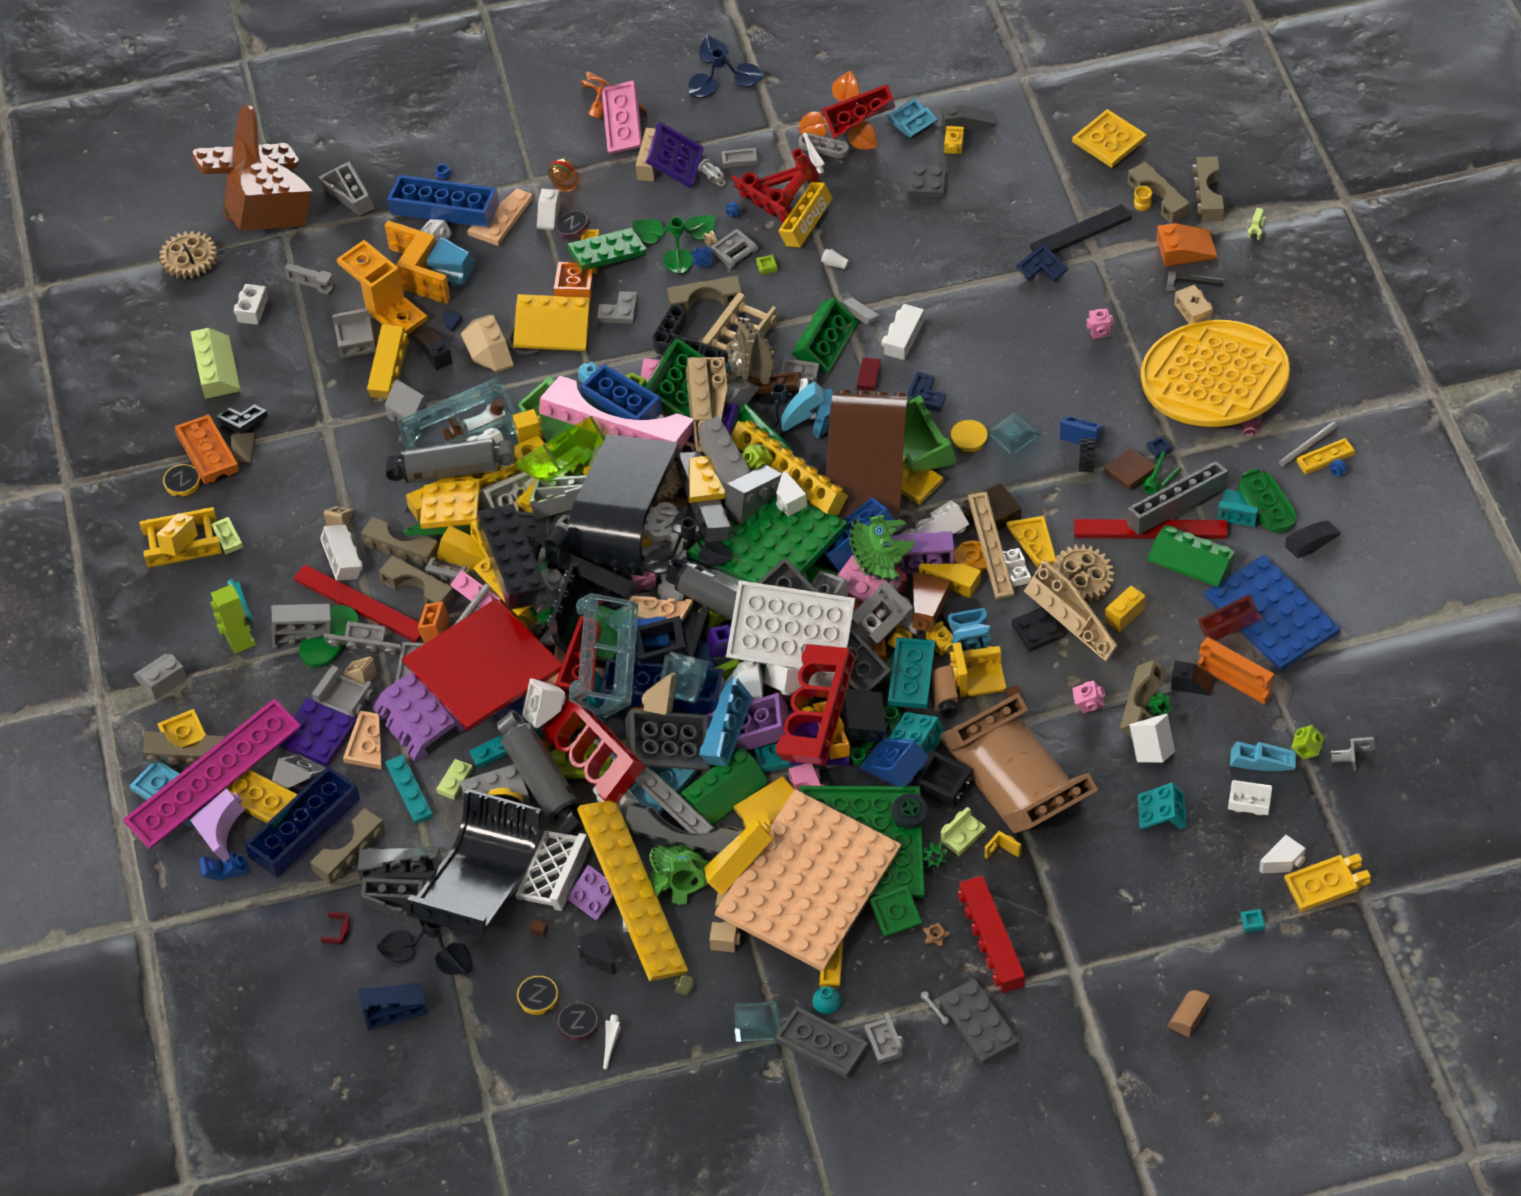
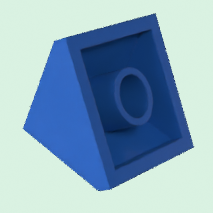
M1068 416L1061 419L1060 439L1080 444V438L1095 439L1096 448L1104 425Z

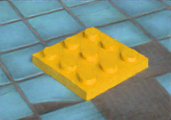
M1107 109L1073 136L1072 142L1112 168L1147 139V134Z
M480 480L424 485L420 519L421 529L448 527L449 525H469L477 520L481 487Z

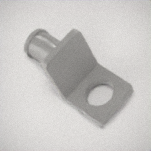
M1374 737L1351 739L1349 750H1332V763L1350 761L1353 765V770L1357 771L1356 752L1375 750ZM1367 742V743H1369L1370 745H1368V746H1360L1359 744H1360V743Z

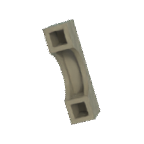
M1218 156L1196 157V165H1193V175H1196V178H1194V188H1198V191H1196V201H1199L1197 213L1201 214L1202 222L1223 221V197L1208 188L1211 184L1218 182Z
M1144 162L1128 171V184L1134 190L1139 186H1147L1152 190V193L1163 199L1161 215L1168 222L1173 224L1189 215V201L1182 197L1176 188L1167 183L1166 179L1161 177L1153 167Z
M738 276L667 288L669 307L680 305L684 308L685 313H689L692 305L702 299H715L721 302L724 307L728 306L737 293H741Z
M371 517L361 532L363 545L366 547L377 549L384 554L396 556L404 561H410L420 567H426L432 557L436 558L439 549L437 540L424 535L409 541L397 540L391 536L388 522Z
M391 556L378 570L380 581L394 590L404 586L421 588L424 591L425 604L443 601L447 608L454 600L453 589L448 583L440 582L433 575L422 572L418 567L407 564L401 558L398 559Z
M1155 660L1138 665L1135 671L1120 729L1130 738L1132 736L1129 724L1153 718L1147 712V703L1151 699L1150 696H1153L1164 684L1167 670Z
M145 731L143 761L153 764L167 762L171 765L178 763L192 765L222 741L224 736L204 735L197 745L190 748H180L170 743L164 732Z
M365 808L351 821L354 836L349 844L336 850L323 849L310 862L313 873L330 885L335 880L340 879L343 872L349 866L354 865L359 857L360 849L369 848L385 831L382 820Z

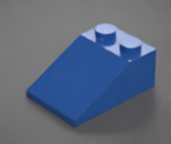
M883 738L860 768L895 786L906 787L913 781L915 774L925 766L929 756L915 741Z

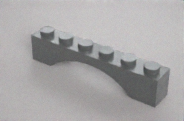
M639 803L628 805L625 819L626 826L632 834L642 835V833L649 834V838L652 839L665 838L668 843L679 844L681 842L685 843L688 848L698 849L700 847L704 848L705 852L712 854L721 852L744 831L743 829L726 826L711 833L698 834L686 832L668 823L659 815L654 807Z

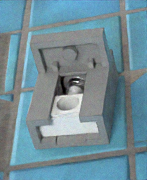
M884 580L877 590L853 613L851 628L874 649L910 614L913 607L906 597H902L897 592L893 584ZM877 607H879L880 610L876 611V614L874 615L872 612ZM887 615L888 617L883 622H881L880 620H882L884 616ZM866 621L872 622L874 627L868 626Z

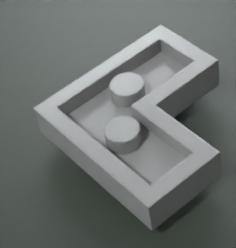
M619 291L617 305L599 304L597 322L633 324L637 292Z

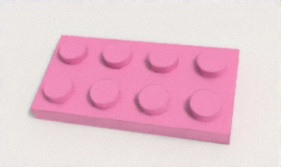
M633 80L612 85L611 87H604L602 89L608 153L615 154L640 148L642 137L636 82Z

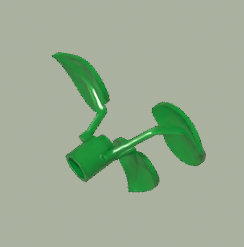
M694 216L685 223L681 217H673L664 231L661 222L655 219L633 220L632 227L641 242L648 245L657 243L658 237L662 238L669 230L670 234L676 237V250H668L663 255V264L671 272L683 274L692 265V254L687 249L679 250V236L685 230L694 239L704 240V233L714 232L716 216Z

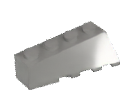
M677 539L666 545V550L670 554L674 550ZM681 539L673 559H681L686 563L690 561L688 540ZM660 574L662 584L658 586V594L661 595V599L657 600L675 598V601H685L686 596L677 592L674 587L675 585L665 580L666 574Z

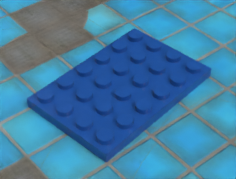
M1262 555L1224 579L1219 587L1213 586L1204 595L1279 671H1282L1340 633V627L1265 555Z

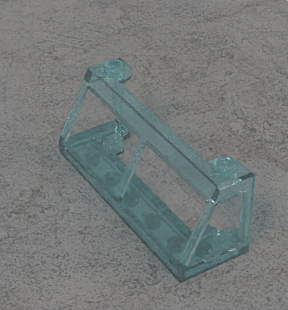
M496 377L398 420L402 442L407 450L411 449L410 447L412 449L416 448L414 443L421 436V429L455 415L463 434L439 445L465 442L469 437L484 434L483 432L490 428H496L499 431L503 430L506 434L515 433L513 415L517 414L502 382ZM494 398H501L503 400L505 398L510 408L509 410L505 404L504 411L507 415L471 431L466 430L458 413L482 402L489 406Z
M589 593L580 598L576 605L577 613L580 615L584 614L579 679L572 682L569 687V701L607 718L631 704L638 604L629 600ZM598 599L625 604V606L608 614L598 609ZM597 614L606 618L607 624L612 626V629L618 631L617 647L595 642ZM594 647L617 651L614 691L610 694L591 691ZM587 696L606 699L600 709L582 701Z

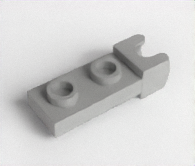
M289 263L285 267L287 280L317 288L318 292L330 294L335 286L334 282L329 281L333 276L332 273L323 270L317 272Z

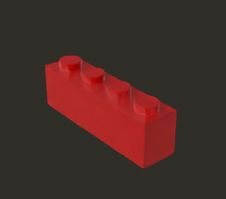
M888 84L825 107L822 111L833 139H836L864 119L895 108V104Z
M581 616L579 618L555 683L556 686L565 692V696L570 694L577 698H583L593 695L597 644L602 633L599 620Z

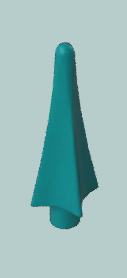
M234 579L228 580V586L233 585L245 615L252 622L253 617L246 604L239 581L235 583Z

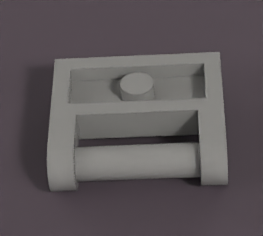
M735 229L713 244L710 250L725 263L728 269H732L740 260L751 253L757 252L758 247L741 231ZM744 246L747 247V248H745L743 251H741L740 253H738L737 255H735L734 257H732V258L729 257L730 255H732L733 253H735L736 251H738V250L741 249L742 247H744Z

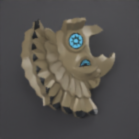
M738 317L739 329L737 334L733 336V340L726 347V353L728 354V362L726 363L727 381L742 376L743 380H745L743 386H746L749 376L759 379L763 384H768L773 376L772 371L775 369V361L773 360L775 354L771 351L772 347L769 345L768 340L764 338V333H759L758 329H754V325L750 323L748 318Z

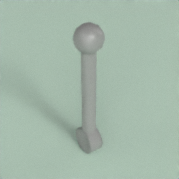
M922 992L921 999L927 1001L942 1019V1024H949V1018L945 1017L930 1000L929 993Z

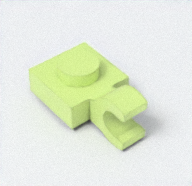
M1256 208L1252 225L1248 229V238L1252 234H1257V240L1261 239L1262 230L1260 227H1264L1266 217H1263L1264 209Z

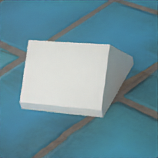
M1167 714L1129 724L1137 762H1164L1175 752Z

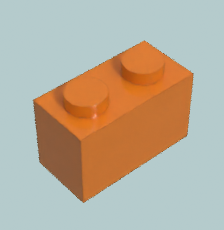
M443 601L425 604L418 625V630L424 644L448 629L451 618Z

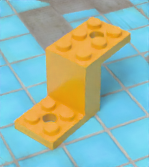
M387 221L385 230L389 249L394 252L403 253L396 264L399 268L403 290L448 304L451 298L447 276L431 271L433 268L427 264V258L436 245L435 235Z
M363 240L337 258V264L360 282L365 307L368 309L369 314L381 324L403 326L405 333L409 334L428 321L427 315L404 297L399 268L368 242ZM360 260H366V261L363 262V263H359V262H358V261H360ZM400 317H406L404 320L398 319Z

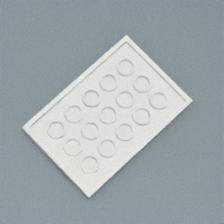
M739 580L726 658L801 668L804 665L801 662V655L805 650L806 644L847 648L855 598ZM820 671V672H819V673L832 674V675L835 674V672H825V671Z

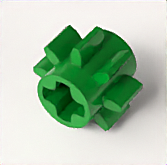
M1158 692L1157 696L1151 695L1150 702L1147 703L1151 708L1149 713L1152 715L1156 714V716L1169 715L1170 708L1173 707L1169 703L1171 698L1167 695L1164 696L1160 692Z
M931 842L929 848H923V851L927 853L923 856V860H928L929 867L933 864L939 868L941 861L946 862V858L942 855L947 854V849L942 850L941 842L938 845H934ZM932 852L938 854V857L935 858L934 855H932Z

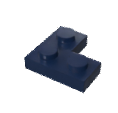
M1044 243L1017 265V269L1028 281L1041 270L1053 282L1067 272V267Z
M917 372L906 396H909L910 400L921 395L925 402V408L940 412L946 400V393L931 390L935 380L934 375Z

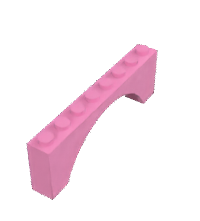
M559 376L540 398V414L604 435L611 434L678 442L680 450L693 434L694 419L680 414L654 420H631L603 413L592 407L582 398L575 380Z

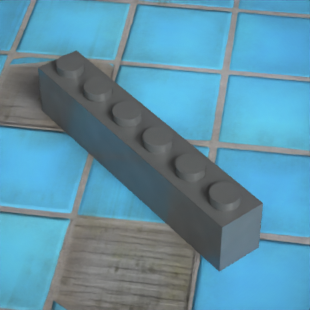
M700 451L680 453L681 457L676 464V469L688 499L690 496L689 460L693 457L702 456ZM721 499L690 503L705 542L727 541L732 526L731 522L727 520L726 510L721 505Z
M1215 461L1128 507L1127 525L1140 535L1226 489L1228 470Z

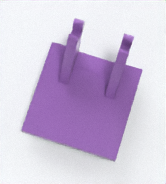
M588 865L567 899L598 921L614 896L603 870L595 869Z

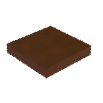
M1130 448L1106 465L1104 472L1131 490L1152 475L1156 465Z

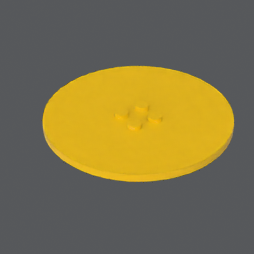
M1230 320L1200 321L1169 332L1149 349L1141 367L1143 391L1147 399L1157 410L1179 422L1204 427L1234 425L1261 415L1279 401L1287 388L1290 377L1288 356L1282 345L1274 337L1255 326Z

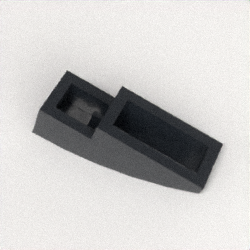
M1329 521L1314 523L1286 537L1285 547L1298 559L1307 552L1314 553L1338 537L1341 532Z

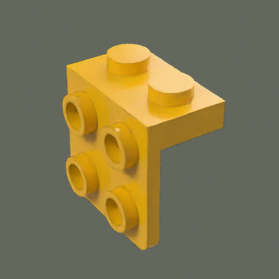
M1000 646L962 651L967 670V694L969 696L1003 692L1006 689L1001 666Z

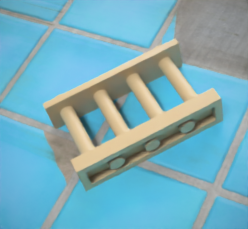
M738 292L704 337L702 343L726 351L727 345L719 341L725 336L733 339V336L737 333L728 329L731 325H738V316L743 312L763 319L759 325H753L754 329H758V332L764 333L765 336L771 326H774L777 322L776 307L773 306L768 313L747 306L745 295Z

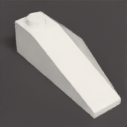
M546 464L480 489V509L486 510L514 503L537 478H546Z
M950 500L930 513L932 517L918 521L915 529L909 528L900 535L952 531V534H959L966 530V526L969 523L959 505Z

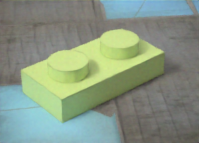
M229 517L211 524L225 554L243 548L242 542Z
M455 759L436 788L437 793L455 800L461 790L460 781L468 779L473 771V766Z

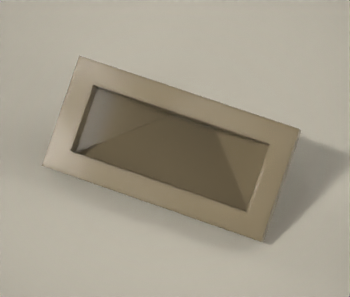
M235 433L231 435L232 455L238 464H251L255 433Z

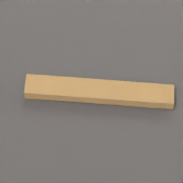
M987 492L968 495L995 601L1014 597V590Z

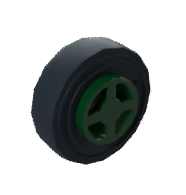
M912 793L899 796L894 801L891 810L896 824L906 829H915L921 826L928 814L927 804L924 799Z

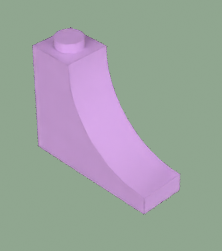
M225 789L190 819L212 851L223 862L230 858L226 845L230 828L237 817L245 810L240 804L243 800L236 792L232 794L228 789Z

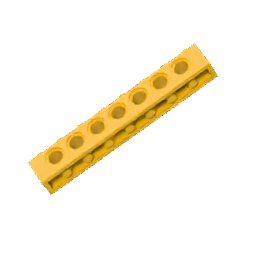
M751 421L737 422L731 434L736 447L744 452V449L750 444L765 446L774 458L769 467L781 474L786 471L806 493V499L823 512L839 515L848 495L842 492L843 489L840 486L830 483L828 477L819 475L817 469L807 466L805 460L792 455L793 452L790 449L781 447L779 441L769 438V434L757 429L755 423Z
M539 435L515 445V461L510 466L499 465L498 471L444 478L431 484L479 479L480 489L550 462L549 449ZM424 487L406 495L408 507L417 521L421 519Z

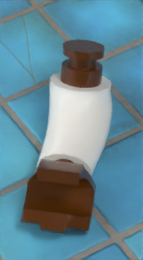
M494 398L492 404L487 406L482 414L465 419L462 422L458 418H450L449 422L452 427L443 430L444 437L451 443H458L466 440L467 434L480 433L499 426L505 416V411L503 410L506 404L505 401L501 398Z

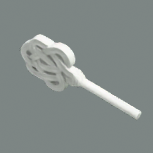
M667 502L659 503L655 508L651 507L643 534L652 541L667 540L673 542L678 539V534L672 528V522L679 513L677 508Z

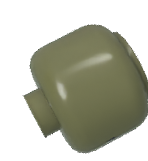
M682 974L680 978L676 977L673 984L676 986L675 992L689 995L695 986V979L686 974Z

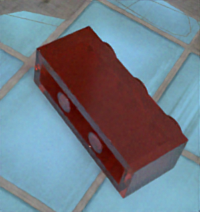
M1248 594L1198 619L1197 622L1205 638L1209 637L1214 641H1218L1262 619L1251 595Z

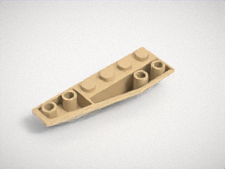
M724 357L687 359V389L690 418L694 419L693 439L696 452L704 453L698 434L702 422L719 416L720 420L722 418L727 393Z
M1043 560L1024 592L1104 661H1108L1117 644L1074 584L1046 560Z

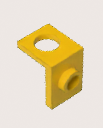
M998 831L985 846L986 859L990 857L998 846L1018 858L1021 855V844L1012 836H1007L1001 831Z

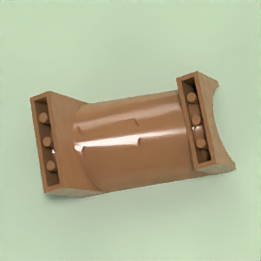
M1019 693L1004 699L993 707L940 734L945 747L957 762L972 769L973 782L1013 833L1032 828L1098 791L1089 773L1069 779L1025 725L1019 715L1028 711Z

